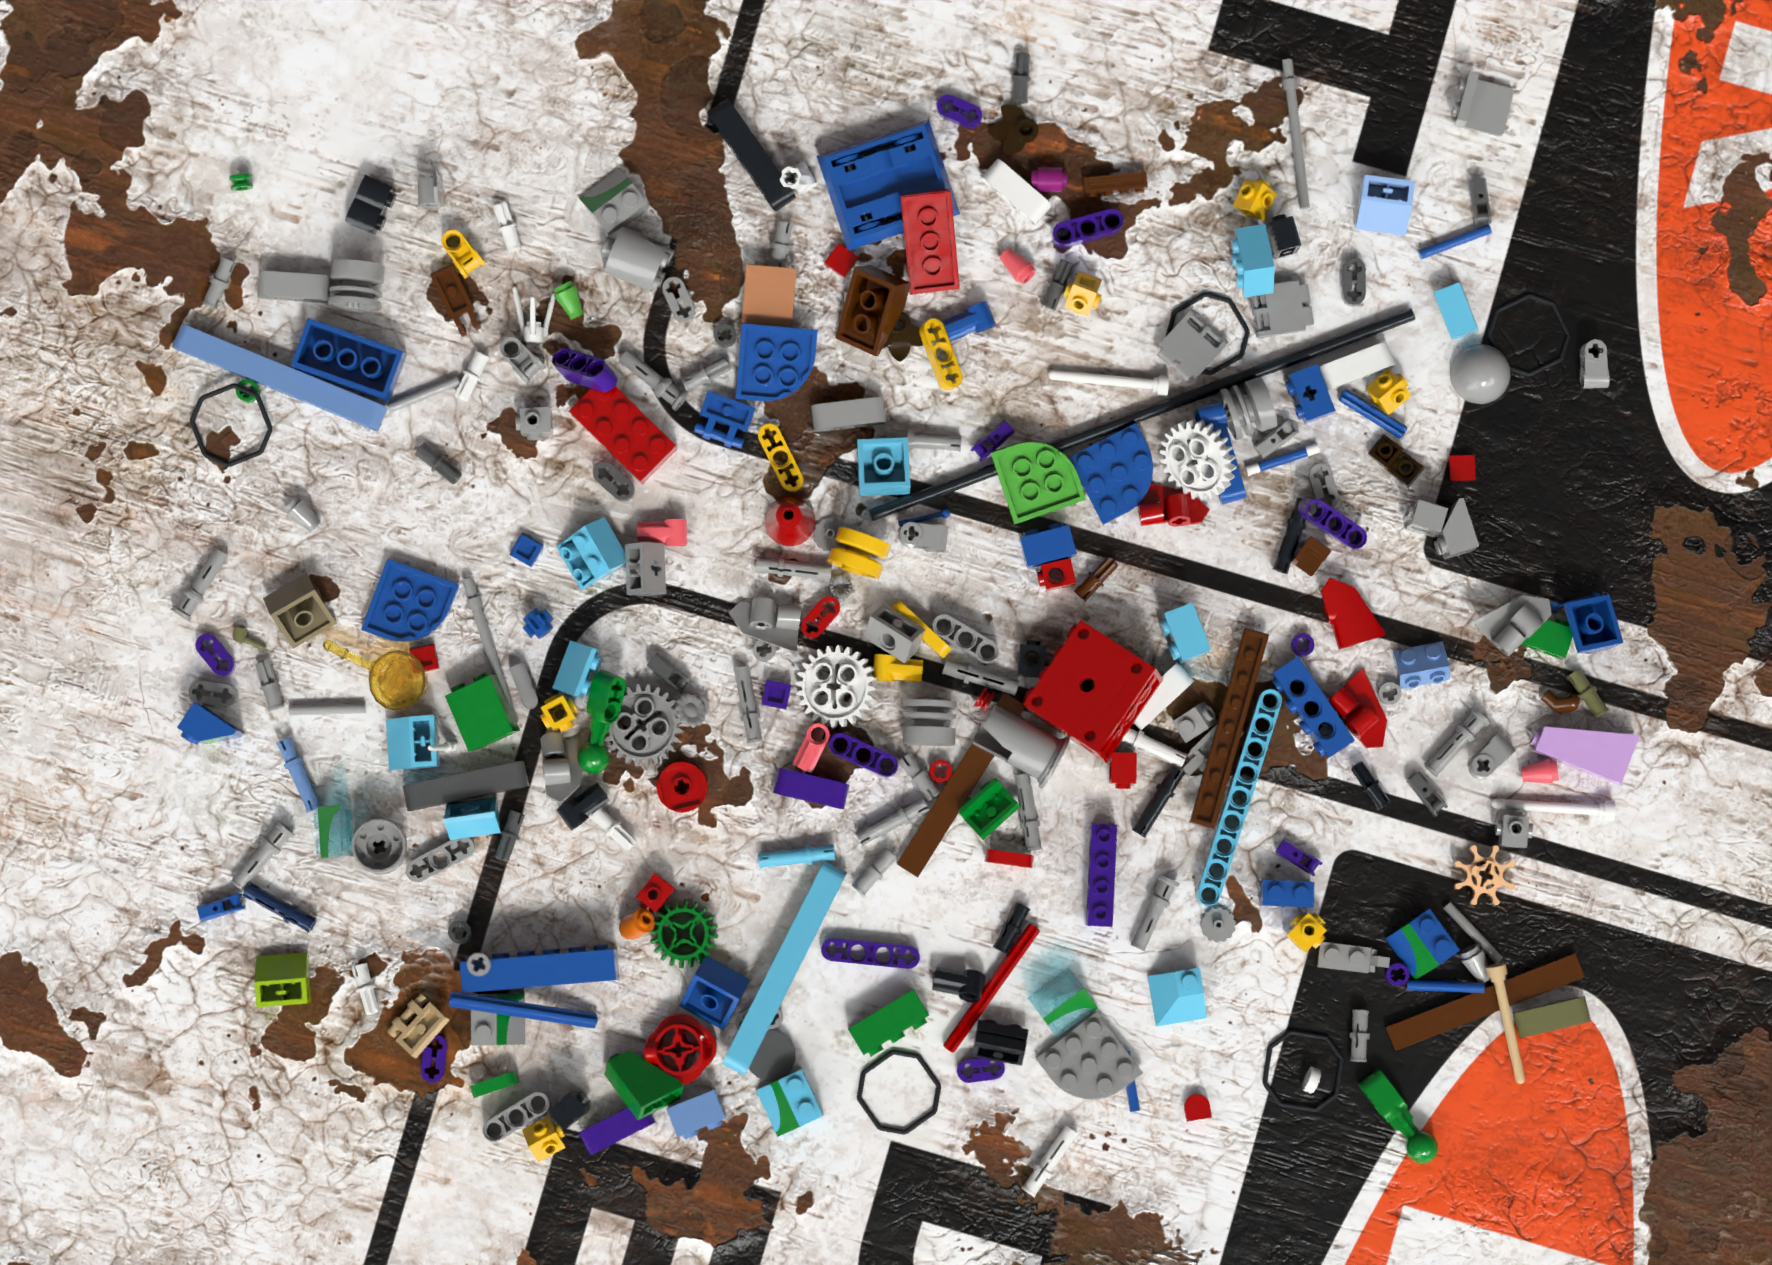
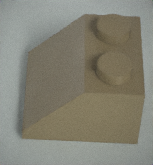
M307 573L263 598L270 616L293 649L337 624L320 592Z

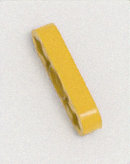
M935 318L929 319L920 326L919 334L939 386L944 390H953L961 384L963 379L962 372L943 323ZM929 328H931V329H934V328H935L937 333H935V334L930 333V334H929L928 329H929ZM938 340L941 341V342L935 344L934 346L932 345V343H933L934 341H935V342H937ZM937 348H941L946 352L945 361H941L936 357L935 351ZM949 363L950 366L948 368L941 369V367ZM953 375L954 380H946L945 376Z
M774 424L763 425L758 431V438L781 486L787 492H797L803 485V476L779 428ZM765 430L775 431L777 433L774 435L776 444L782 442L783 446H777L769 452L767 448H771L772 445L768 439L764 440L762 438L765 436ZM783 451L788 455V461L784 465H778L774 462L773 457L776 452ZM793 464L794 468L789 469L793 477H799L796 481L797 485L795 487H792L791 484L786 485L787 475L785 471L780 474L779 470L787 469Z
M897 600L891 607L925 629L922 641L942 659L952 650L901 601Z

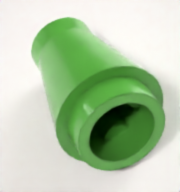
M572 281L553 289L556 294L554 295L555 299L568 314L570 320L584 314L577 286H574Z

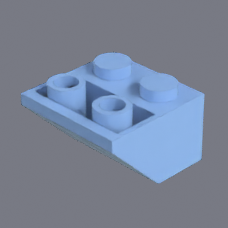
M1365 174L1361 181L1355 229L1405 236L1412 208L1415 181Z

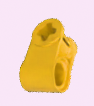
M448 230L443 234L442 245L465 279L475 268L485 265V262L473 246H470L459 231ZM453 236L459 237L460 245L457 248L452 249L447 246L449 238Z

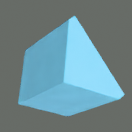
M497 797L448 803L444 815V824L450 840L501 833Z

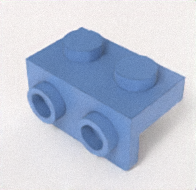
M1443 641L1393 651L1400 689H1412L1431 683L1439 684L1450 679V664Z

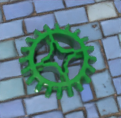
M688 899L684 900V907H680L679 901L675 900V909L673 910L669 904L664 905L668 913L664 914L658 910L657 914L662 919L661 921L656 919L653 921L655 925H658V929H653L649 932L657 934V938L651 939L650 943H659L660 945L654 949V952L659 953L661 950L665 952L660 958L662 961L670 956V966L675 964L676 959L679 960V968H684L685 960H688L690 968L694 967V958L701 964L703 959L700 955L702 953L705 956H711V953L706 950L707 946L716 948V944L711 943L710 938L717 939L718 934H711L710 929H716L718 925H709L708 923L714 916L711 914L705 918L703 914L708 909L703 907L700 912L697 911L699 903L696 901L693 903L692 908H689ZM682 912L694 914V917L684 925H680L671 917ZM700 920L705 929L703 944L693 934ZM693 923V925L689 928V934H691L690 938L694 941V943L690 940L683 938L682 940H679L675 945L676 941L679 939L677 936L679 934H677L678 930L674 927V925H676L678 928L686 929ZM665 924L674 931V939L668 947L663 939ZM682 943H688L697 950L690 955L674 953L676 948Z

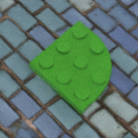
M1024 441L990 452L1014 524L1086 500L1075 467L1062 452L1053 446L1042 442Z

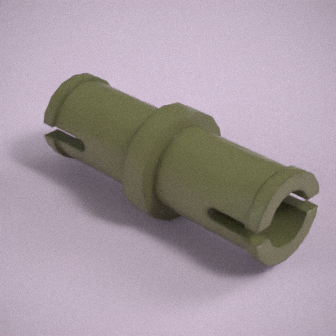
M1581 668L1567 676L1579 693V699L1581 701L1584 700L1595 716V719L1609 710L1596 691L1598 689L1596 686L1592 687L1581 671Z

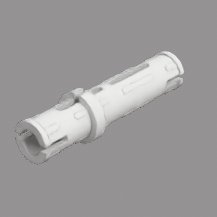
M1129 729L1122 739V742L1131 745L1132 749L1142 750L1180 769L1187 757L1186 753L1144 735V732L1141 730L1137 732Z
M1066 1125L1064 1126L1040 1163L1034 1165L1033 1169L1035 1170L1024 1186H1022L1024 1191L1035 1197L1046 1179L1050 1180L1052 1177L1051 1172L1064 1156L1073 1140L1078 1136L1075 1131ZM1064 1141V1143L1062 1144V1146L1060 1147V1149L1057 1151V1153L1055 1154V1156L1053 1157V1159H1051L1052 1156L1054 1155V1153L1056 1152V1150L1058 1149V1147H1059V1146L1061 1145V1143Z

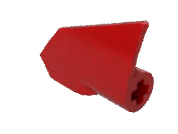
M1150 484L1146 496L1137 505L1141 527L1164 523L1174 527L1201 524L1210 511L1197 497L1192 499L1191 492L1184 495L1181 489Z
M1329 578L1320 592L1324 601L1325 616L1328 623L1332 626L1338 649L1348 648L1385 636V632L1356 588Z
M1361 669L1328 701L1345 720L1348 730L1365 748L1383 747L1387 718L1365 671Z

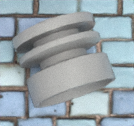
M333 260L330 278L341 282V285L329 287L330 293L339 296L328 297V304L349 312L363 313L381 310L382 303L374 299L381 298L382 292L373 289L372 286L384 283V265L362 260Z
M1261 377L1244 382L1245 394L1243 395L1236 385L1231 387L1233 398H1231L1226 388L1219 391L1220 401L1226 413V426L1231 431L1235 440L1243 438L1241 427H1243L1247 436H1251V423L1254 422L1260 432L1277 427L1274 406L1266 384Z
M929 696L904 700V707L915 708V712H904V717L915 720V724L903 726V744L955 746L956 728L944 725L945 721L956 719V714L945 713V709H956L957 702L949 701L942 697Z
M373 819L363 823L356 830L352 839V852L357 863L365 871L375 875L388 874L395 871L403 863L407 854V842L402 831L394 823L385 819ZM382 841L385 842L386 852L380 851L378 854H375L376 848L374 844H381Z

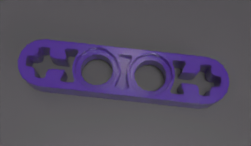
M831 938L826 940L821 947L823 957L835 962L911 969L920 960L918 950L912 946ZM831 942H835L837 948H844L843 943H849L846 951L847 959L841 958L843 953H835L834 957H829L830 954L825 952V947H829ZM855 945H861L865 949V956L860 960L852 958L850 954L851 948ZM881 947L887 948L891 953L890 959L887 962H879L876 958V951ZM893 948L900 949L898 954H906L907 950H912V955L916 956V960L911 961L910 965H906L905 960L897 959L898 964H892L895 956Z

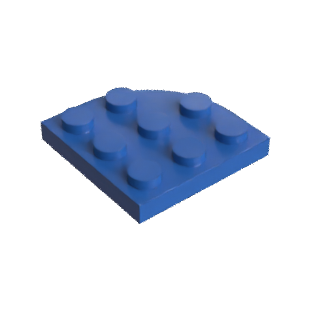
M742 323L736 399L774 401L787 397L798 390L812 371L816 356L818 330Z
M1136 423L1069 457L1103 525L1134 509L1148 492L1153 477V460L1149 447Z
M387 559L361 630L395 642H411L422 639L436 631L445 621L460 585Z

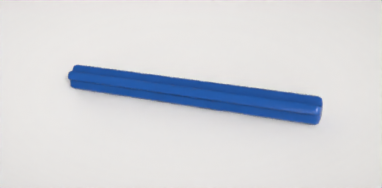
M451 992L448 1000L450 1007L592 1029L596 1027L598 1021L597 1014L459 992Z

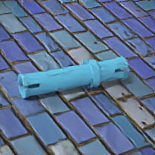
M834 844L816 847L805 845V848L758 852L759 868L799 863L813 865V862L835 860Z

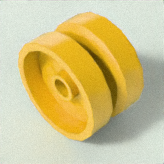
M839 527L835 540L838 544L848 548V550L840 547L831 548L827 561L850 573L879 580L883 566L880 562L870 557L886 559L891 545L862 532Z

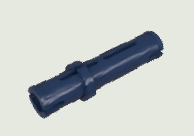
M252 882L247 885L243 892L244 897L284 918L283 921L286 923L291 922L310 933L317 922V918L298 909V905L294 903L291 905Z

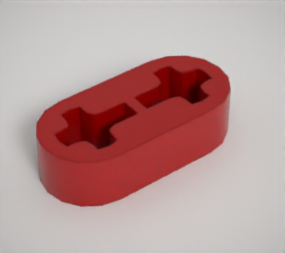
M827 596L823 597L801 623V630L804 636L811 639L818 638L840 613L838 600ZM833 602L835 604L833 607L835 612L833 614L828 612L822 617L820 614L824 611L823 603L830 604ZM819 618L821 621L817 624L818 632L811 631L808 633L806 631L808 629L806 623L808 621L813 623Z
M986 849L984 862L1032 868L1034 855Z

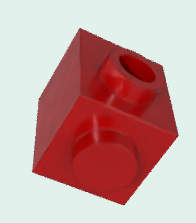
M654 873L636 896L640 900L637 905L650 912L653 910L657 913L676 889L658 874Z

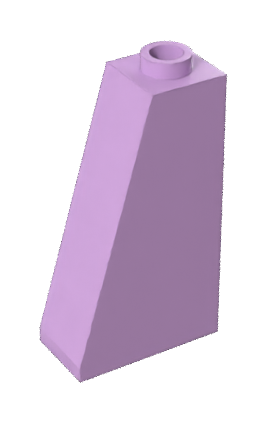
M1544 726L1540 728V731L1536 730L1530 744L1534 745L1532 749L1534 753L1557 760V762L1618 785L1623 781L1639 736L1635 734Z

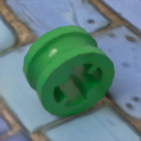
M236 174L230 176L229 180L233 182V185L230 186L231 190L244 191L252 189L253 184L250 183L252 175Z
M245 379L238 383L245 388L246 385H251L250 388L260 395V388L254 381ZM236 389V395L243 402L252 403L256 401V398L251 395L245 398L246 395Z

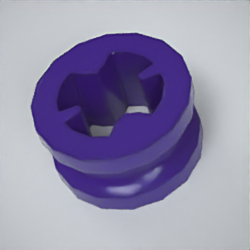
M1299 634L1291 642L1292 652L1299 657L1311 654L1315 647L1313 638L1308 634ZM1302 638V641L1306 639L1309 642L1306 646L1308 651L1303 652V649L1301 651L1297 650L1296 647L1299 645L1298 639Z
M1394 963L1386 969V980L1393 986H1402L1409 979V970L1403 964ZM1401 968L1403 970L1401 974H1404L1403 979L1393 981L1391 977L1394 975H1391V971Z

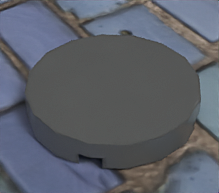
M768 1030L749 1070L757 1078L765 1081H777L785 1077L792 1070L796 1060V1051L792 1041L784 1033Z

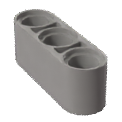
M259 271L257 297L270 300L328 303V297H330L329 287H331L332 279L330 276L322 274Z
M883 397L830 402L811 406L814 432L887 423Z
M941 614L934 619L932 624L933 632L943 641L980 663L991 664L996 661L999 648L995 642L947 614ZM941 620H947L951 624L950 631L947 633L939 632L936 628L937 623ZM969 633L973 638V642L969 646L961 645L958 641L960 634ZM984 646H991L995 654L992 658L985 659L981 656L980 649Z
M537 1091L499 1113L484 1124L482 1131L484 1137L488 1141L497 1142L543 1115L551 1107L550 1096L543 1091ZM535 1096H541L545 1099L546 1105L543 1110H536L533 1107L532 1101ZM514 1109L520 1110L524 1115V1119L520 1124L514 1123L510 1118V1114ZM497 1123L501 1126L502 1132L499 1137H493L489 1134L490 1124Z

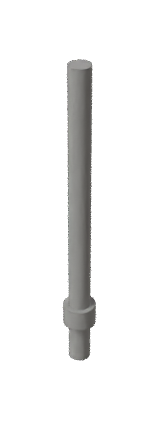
M1292 59L1282 60L1284 72L1282 84L1283 91H1286L1299 205L1300 209L1310 208L1296 96L1298 83L1297 78H1294Z
M472 578L464 579L462 582L468 597L466 603L468 609L472 610L492 675H497L515 719L518 722L481 608L483 606L481 596L477 595Z

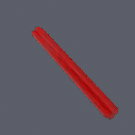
M1031 923L1027 925L984 986L980 1002L971 1004L944 1042L943 1046L951 1053L957 1050L1040 933L1039 928Z

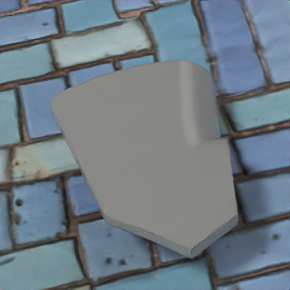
M430 163L434 178L418 180V206L436 211L444 205V187L437 167L434 163Z
M1522 595L1476 619L1474 625L1502 653L1510 656L1527 637L1530 638L1552 615L1550 600Z
M757 597L753 598L752 602L740 601L729 611L730 616L744 635L794 653L797 652L801 606L775 604L772 599Z
M557 732L546 733L540 738L547 798L562 804L580 787L583 769L578 764L577 754L581 746L589 741V733L564 741L562 734Z

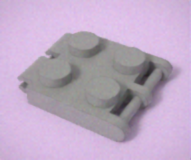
M1299 280L1274 284V293L1259 295L1260 309L1257 296H1252L1254 305L1252 315L1256 318L1258 330L1255 333L1256 338L1306 331V326L1314 325L1312 306L1303 307L1302 305L1311 302L1308 284L1299 285ZM1260 315H1262L1263 317V326L1265 331L1262 330Z
M1193 309L1158 345L1161 350L1157 353V356L1169 367L1176 361L1178 365L1174 368V371L1186 382L1191 376L1196 379L1229 343L1226 339L1223 341L1211 330L1212 326L1204 324L1194 315L1195 311ZM1189 319L1194 320L1203 330L1201 331ZM1208 333V334H1209L1211 337H1213L1220 345L1218 346V345H1217L1214 341H1212L1206 334Z

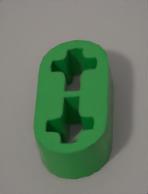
M512 1071L469 1087L473 1098L517 1084L519 1080L516 1071Z

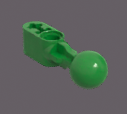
M599 670L593 676L587 702V712L592 719L590 725L591 738L590 742L581 746L577 754L579 766L585 772L591 774L602 772L609 764L610 755L608 749L603 745L604 738L609 732L610 723L615 722L620 715L626 688L624 678L606 670Z
M1378 1068L1358 1083L1382 1118L1387 1123L1389 1122L1395 1131H1400L1406 1138V1153L1408 1157L1419 1164L1431 1162L1437 1156L1439 1149L1436 1138L1429 1132L1417 1129L1413 1123V1116L1407 1109L1408 1106L1381 1070Z

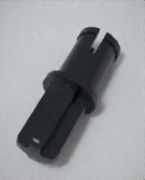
M1358 762L1351 768L1353 774L1363 787L1361 791L1367 793L1377 810L1382 809L1391 802L1378 784L1380 782L1379 779L1375 780L1363 762Z

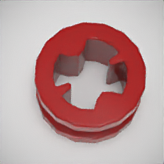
M984 687L974 704V707H981L983 712L986 711L996 694L995 692H988L987 687Z
M937 760L931 764L929 774L935 782L944 783L950 779L952 768L947 761ZM941 764V767L943 765L947 767L948 770L945 772V778L941 779L940 775L937 778L934 775L936 765Z

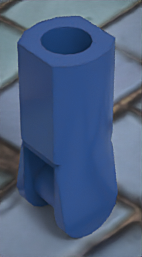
M242 893L197 905L201 922L246 909L241 903L240 897ZM230 900L233 909L226 911L224 902Z

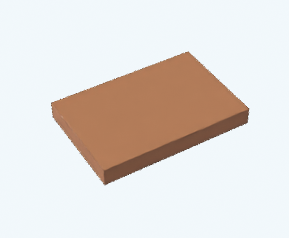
M746 264L741 329L742 323L792 327L797 268Z

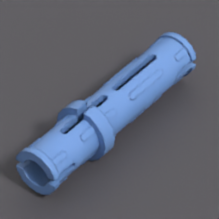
M288 737L277 742L276 745L286 763L284 764L285 770H289L308 813L321 807L322 804L302 764L304 762L303 758L299 757L291 740L292 738Z

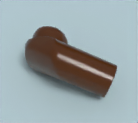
M1547 690L1541 697V700L1556 713L1573 712L1578 709L1580 699L1575 694L1558 698L1550 690Z

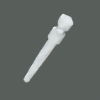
M445 742L428 746V750L455 752L458 750V743Z

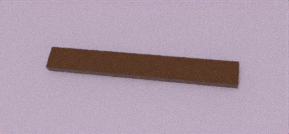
M1244 628L1189 823L1212 830L1215 829L1269 634L1249 628Z
M1005 692L997 703L998 706L1018 717L1025 708L1021 702ZM971 744L897 862L898 866L917 878L919 877L958 815V810L968 799L994 755Z
M1576 953L1504 980L1509 1006L1584 978L1585 976ZM1491 985L1484 988V993L1468 994L1386 1026L1385 1029L1394 1051L1499 1011L1495 986Z

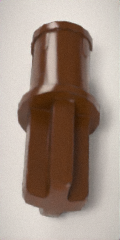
M1107 557L1092 573H1088L1089 576L1074 592L1086 602L1100 586H1104L1103 582L1115 571L1118 564L1111 557Z

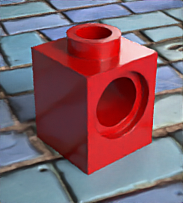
M1071 558L1042 564L1040 566L1041 571L1037 572L1039 586H1044L1046 592L1076 584ZM1052 569H1058L1062 572L1063 579L1059 582H1053L1050 580L1048 573Z
M1113 752L1110 757V784H1115V789H1131V784L1137 783V753Z

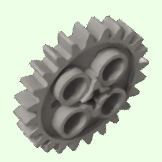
M637 684L636 692L631 687H627L628 695L624 694L620 715L615 722L610 723L608 732L610 735L604 740L605 742H613L609 748L610 751L619 750L616 755L617 758L620 759L626 755L625 763L630 764L633 758L635 766L638 767L642 760L647 767H650L651 759L656 764H660L659 756L669 759L667 751H677L673 743L682 742L676 737L677 734L685 732L678 728V725L682 723L677 718V711L674 709L677 700L668 702L671 694L667 692L661 696L662 688L657 687L653 693L652 685H647L645 691H643L642 686ZM649 701L652 709L648 714L644 715L641 712V705L643 702ZM657 712H662V714L658 718H655L646 724V731L640 729L636 731L630 737V739H625V737L629 733H632L641 727V720L647 722L651 720L657 714ZM629 716L632 724L628 729L623 730L620 722L623 717ZM664 721L667 729L664 734L658 735L655 727L657 723ZM643 736L646 739V746L644 749L638 750L635 742L637 738Z

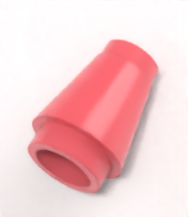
M1007 248L999 257L1016 282L1020 281L1022 284H1025L1036 273V269L1033 267L1034 263L1010 248Z
M1550 759L1521 767L1523 782L1553 784V781H1559L1557 760L1550 761Z

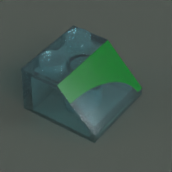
M342 804L319 807L318 813L314 814L315 829H319L320 838L316 839V853L321 854V859L354 857L352 852L353 824L351 806Z
M1069 967L1065 968L1027 997L1056 1038L1098 1009Z

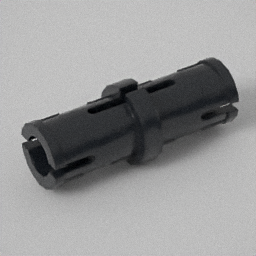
M1018 902L1015 903L1007 921H1004L1002 924L1003 928L993 945L994 948L1005 954L1008 953L1016 935H1020L1022 931L1020 928L1030 911L1028 907Z

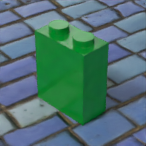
M487 672L473 678V683L467 686L465 683L456 685L451 688L452 693L445 695L468 752L477 751L521 731L497 675L488 676Z

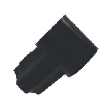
M596 783L578 797H573L562 804L556 811L572 831L589 819V815L609 802L610 799L600 785Z
M937 967L933 978L932 990L958 995L963 1001L977 1003L981 1000L986 976L977 970H965L963 973Z

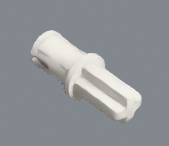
M497 203L493 208L500 227L498 232L502 233L507 253L518 251L523 247L515 228L517 223L513 222L508 203Z
M475 351L467 370L462 372L464 376L455 392V396L458 399L466 402L469 400L477 382L481 381L480 376L489 357Z
M603 807L597 809L590 819L594 820L606 832V836H611L626 851L635 845L636 839L621 826L620 821L613 819Z
M364 963L352 967L357 985L356 993H360L366 1015L379 1012L374 993L376 985L372 983L368 964Z

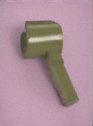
M234 628L233 639L236 642L246 643L264 651L266 645L246 637L248 629Z

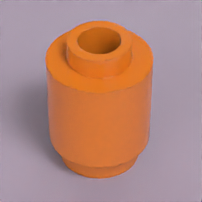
M637 909L622 918L619 924V931L626 939H638L653 930L655 926L653 922L655 921L654 917L647 909Z

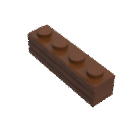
M1146 172L1083 178L1084 195L1088 196V198L1098 197V194H1104V196H1112L1113 193L1126 195L1130 191L1144 193V190L1148 188Z

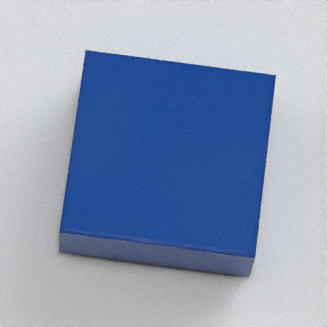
M521 533L509 555L532 568L544 545Z

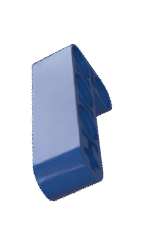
M1217 401L1196 407L1194 411L1196 423L1204 420L1205 427L1212 423L1214 432L1219 429L1221 430L1219 436L1221 439L1224 437L1228 438L1225 445L1232 446L1226 427L1227 418L1222 402ZM1233 449L1229 451V455L1235 456ZM1236 459L1231 461V464L1237 467L1231 472L1235 478L1230 480L1231 485L1218 495L1221 505L1246 498L1245 487Z

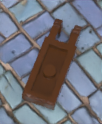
M450 264L430 274L451 320H454L461 336H466L467 330L459 317L467 313L473 328L476 331L481 329L473 311L475 309L454 265Z

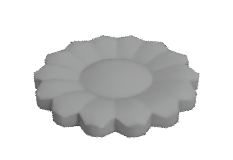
M828 517L826 520H820V523L816 524V529L813 531L815 536L813 539L817 543V547L822 548L823 551H831V548L834 547L841 548L842 545L837 543L835 537L839 527H844V523L839 522L837 518L832 519L831 517Z
M686 693L681 695L680 699L676 701V715L680 718L681 723H685L687 727L691 726L692 728L702 724L707 712L701 698H698L695 694Z
M1221 907L1217 909L1212 908L1210 912H1205V917L1201 919L1203 935L1207 936L1208 940H1214L1216 943L1219 941L1225 942L1227 938H1231L1232 933L1235 932L1234 926L1236 925V921L1233 920V914H1229L1227 909L1223 910Z

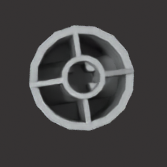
M621 227L607 237L602 248L601 258L604 273L648 291H657L658 287H661L666 274L662 272V269L670 263L674 250L670 249V245Z

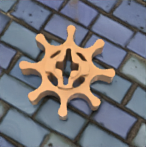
M1475 845L1470 846L1469 850L1473 854V861L1469 865H1464L1460 861H1455L1453 864L1454 867L1462 868L1466 874L1463 882L1454 884V889H1460L1465 885L1471 887L1473 890V897L1469 901L1471 905L1477 904L1478 897L1482 893H1486L1491 897L1492 905H1498L1500 902L1495 894L1496 889L1499 886H1505L1509 890L1515 888V884L1507 883L1503 879L1504 870L1514 867L1515 863L1509 861L1505 865L1498 864L1495 859V855L1499 850L1497 845L1491 847V853L1486 858L1478 854ZM1482 861V865L1477 867L1476 864ZM1487 868V875L1490 878L1482 882V876L1478 875L1479 871H1485ZM1487 885H1493L1491 888L1486 889Z

